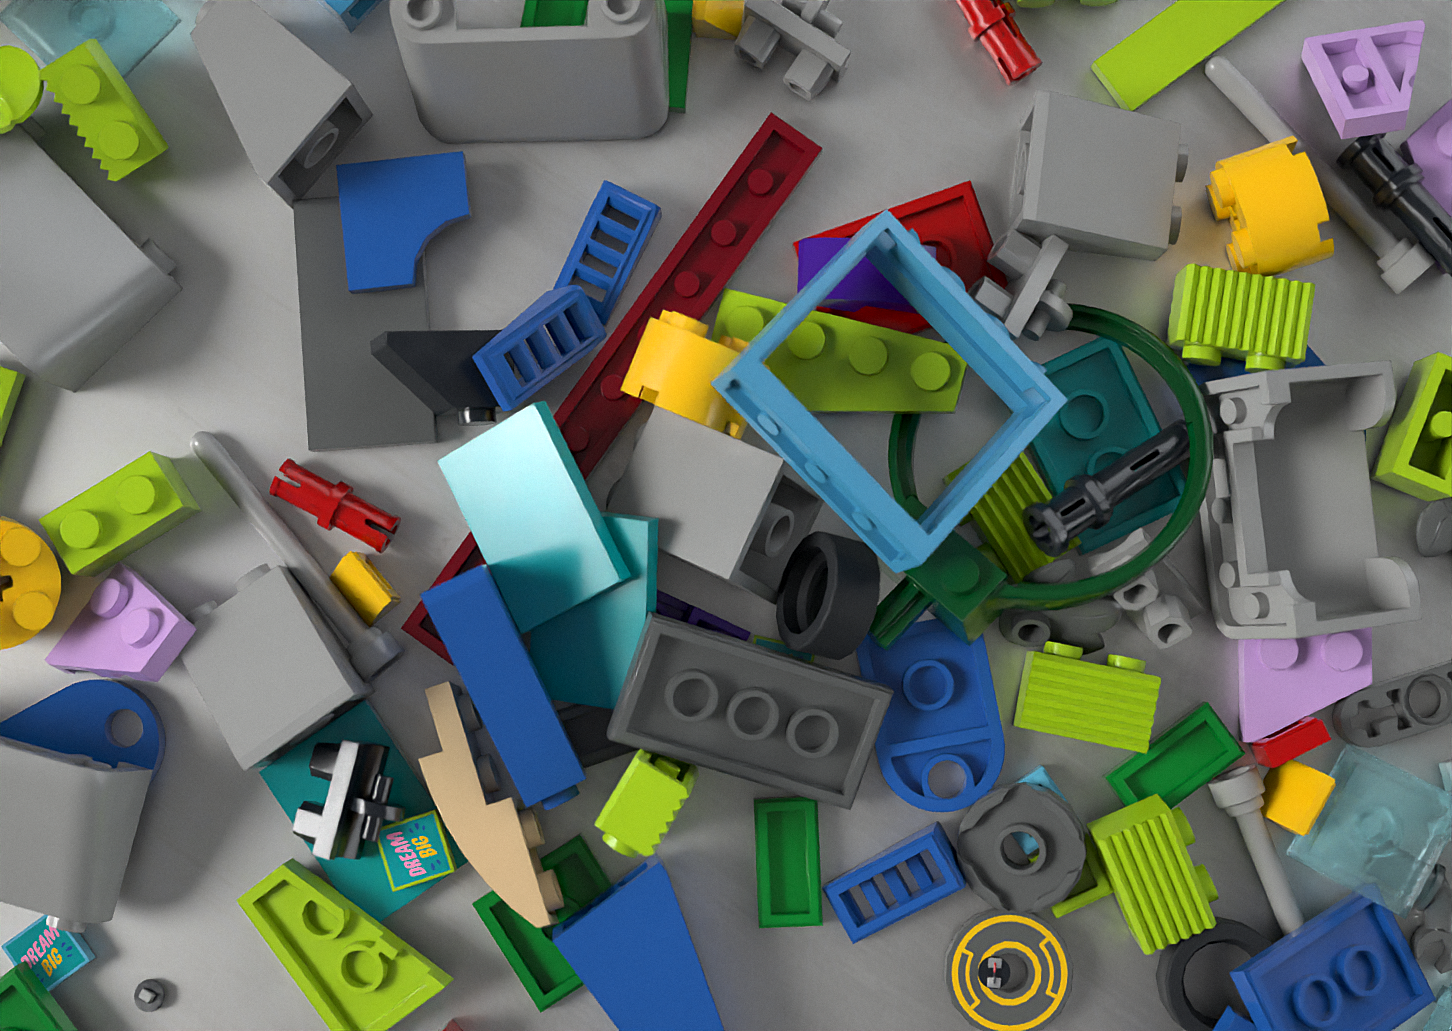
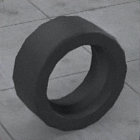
M815 531L803 538L798 544L784 569L777 594L776 620L778 632L787 648L839 661L853 654L863 642L875 617L880 597L881 577L877 555L866 543L827 532Z
M1214 917L1217 924L1213 928L1204 929L1201 934H1192L1189 939H1180L1177 944H1169L1161 951L1156 980L1160 1000L1171 1018L1186 1031H1212L1219 1019L1204 1016L1197 1011L1185 993L1183 979L1186 965L1197 951L1207 945L1224 942L1240 947L1252 958L1271 946V941L1242 922ZM1248 1010L1242 1012L1243 1014L1251 1018Z

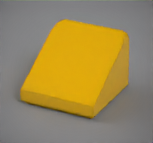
M693 0V33L696 34V37L736 40L742 28L744 0Z
M357 551L347 553L329 577L369 627L373 626L401 603L399 594L364 553Z
M1292 759L1276 768H1270L1263 780L1266 790L1261 794L1265 804L1260 807V811L1264 818L1286 831L1301 836L1308 835L1336 786L1334 783L1336 780L1327 774Z

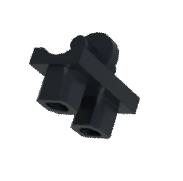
M342 739L341 743L317 742L314 745L309 764L311 776L331 781L325 804L317 801H303L302 805L297 809L292 828L293 834L314 845L312 855L327 860H335L336 857L361 860L365 841L378 842L384 819L403 821L406 807L389 801L394 778L383 775L390 749L389 746L375 742Z

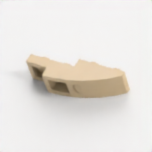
M450 681L424 689L443 751L418 760L430 794L446 827L464 856L483 880L513 910L536 928H546L559 924L555 910L564 907V901L554 871L552 869L543 871L536 847L545 844L538 815L534 807L524 809L522 800L510 797L498 802L495 801L493 793L501 790V781L491 754L481 755L474 731L483 729V723L470 694H463L461 687Z

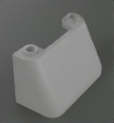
M390 0L392 25L419 120L429 134L441 142L457 144L639 139L651 136L660 130L668 118V11L664 0H589L588 26L459 30L458 11L455 0Z
M30 115L24 122L16 124L12 130L0 134V341L39 378L75 393L165 307L183 287L169 274L177 265L156 243L149 238L140 246L135 240L126 235L46 153L47 149L39 139L47 132Z
M1392 360L1263 371L1205 382L1199 385L1208 408L1213 431L1214 458L1206 497L1200 508V518L1211 610L1219 631L1231 639H1291L1422 620L1419 582L1410 565L1398 557H1379L1364 430L1385 425L1391 418L1396 404L1397 393L1394 386Z
M0 736V902L48 915L46 921L48 926L68 932L84 933L88 923L96 924L111 921L153 770L126 762H118L117 768H111L109 764L93 761V757L82 754L67 755Z

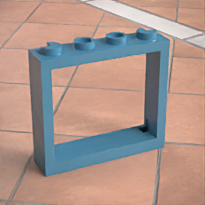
M887 209L863 226L710 383L895 574L921 565L1068 400L1044 375L1047 369L1039 363L1031 361L1010 339L1006 326L995 316L985 313L965 292V286L958 275L952 270L940 266L920 245V239L912 228L907 231ZM864 257L880 271L1014 412L916 522L762 364Z

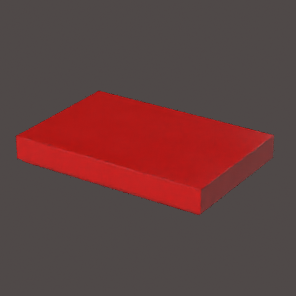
M971 180L887 209L907 231L912 228L920 239V245L936 247V261L940 266H944L958 275L965 286L966 293L977 280L984 276L1003 289L1007 286L1008 282L1005 274L987 262V257L994 243ZM883 211L807 238H852L863 226ZM801 240L792 243V248L794 250L797 261L799 253V241ZM819 306L814 308L816 311L912 335L933 329L921 314L872 306H864L856 312Z

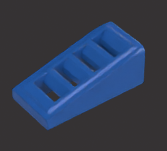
M604 180L553 290L571 286L577 276L607 291L602 302L586 295L600 322L606 327L662 217L661 208L616 184ZM611 207L638 220L639 223L636 230L634 231L606 217ZM601 231L628 244L624 255L595 241L598 232ZM587 254L617 268L614 277L611 278L584 265L583 262Z
M571 285L546 291L474 354L472 358L504 412L513 410L591 352L606 338L607 333L584 290L579 285ZM544 325H545V327L547 328V330H548L550 336L552 337V339H553V341H554V343H555L556 346H554V344L552 343V341H551L549 335L547 334V332H546V330H545V328H544ZM524 340H526L528 346L530 347V349H531L533 355L535 356V358H536V360H537V363L535 362L534 358L532 357V355H531L529 349L527 348V346H526ZM507 352L522 376L519 380H517L504 357V354Z
M937 821L824 884L822 890L854 944L965 888L967 881L959 869L957 852L942 825ZM926 849L929 850L942 873V876L935 880L920 855ZM903 861L906 862L920 887L912 893L896 866ZM882 873L897 900L891 905H888L873 879L874 876ZM858 884L875 913L867 919L849 890Z

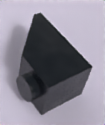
M502 330L385 331L370 341L371 355L437 416L458 415L459 426H483L497 423L496 414L503 412L472 358L474 354ZM507 352L504 354V357L514 373V362Z

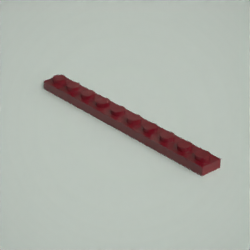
M772 112L553 415L585 483H587L645 402V400L640 398L644 386H642L638 397L623 392L620 389L650 317L659 320L662 311L666 310L671 313L674 311L702 322L822 154L823 148ZM471 531L429 590L480 565L487 564ZM421 599L401 629L452 666H455Z

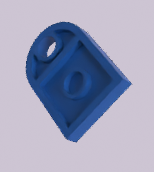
M935 618L915 622L888 651L883 647L877 646L867 634L863 642L855 650L860 677L889 685L894 690L874 745L878 767L884 780L905 802L922 810L952 812L974 804L979 797L988 793L995 784L1002 770L1005 756L1004 735L983 633L969 647ZM941 761H954L963 771V785L955 795L939 797L929 787V772L935 764Z
M96 679L74 683L0 722V736L67 755H86L93 757V761L111 765V768H117L118 762H126L151 769L153 772L150 783L157 775L165 754V730L156 707L137 688L116 680ZM124 709L135 712L143 724L142 735L132 746L120 744L112 733L113 719Z

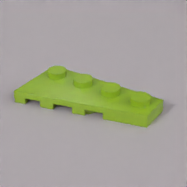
M725 288L711 341L718 343L721 335L750 343L788 303ZM812 310L766 358L764 363L770 367L769 371L812 413L956 414L968 369V364L948 343Z

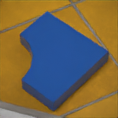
M463 151L336 165L348 289L352 294L415 287L418 261L429 241L448 225L472 218L466 158Z

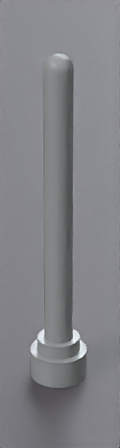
M1214 55L1206 61L1204 70L1207 77L1270 143L1292 135L1298 140L1292 155L1305 151L1318 179L1324 199L1380 257L1376 262L1384 271L1380 277L1397 295L1436 261L1420 242L1413 245L1406 237L1399 240L1224 56Z
M206 431L196 433L191 439L193 452L348 641L349 645L346 650L352 656L349 662L364 683L374 680L395 664L403 656L405 650L389 631L382 633L376 625L370 628L217 439Z
M1255 764L1244 765L1221 773L1207 783L1218 808H1225L1228 817L1236 818L1282 934L1286 936L1306 923L1260 811V807L1265 804L1261 794L1266 788Z

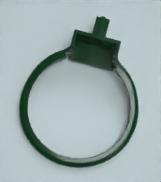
M1067 303L1072 310L1073 317L1065 330L1090 333L1112 340L1140 356L1165 380L1183 412L1190 443L1188 476L1176 510L1160 533L1132 558L1101 574L1062 583L1019 581L1017 587L1004 583L1008 579V575L954 530L945 537L921 565L896 574L877 555L880 570L897 584L877 605L874 620L867 633L877 646L883 647L888 651L927 610L970 647L1004 609L1051 611L1082 606L1099 600L1138 579L1174 549L1192 525L1206 497L1211 479L1214 450L1211 419L1202 392L1184 362L1167 344L1146 328L1121 315L1096 307ZM894 414L888 442L890 483L894 500L916 522L928 509L919 501L914 476L916 436L923 414Z

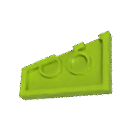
M294 858L282 864L236 900L331 1031H386L454 980L452 976Z

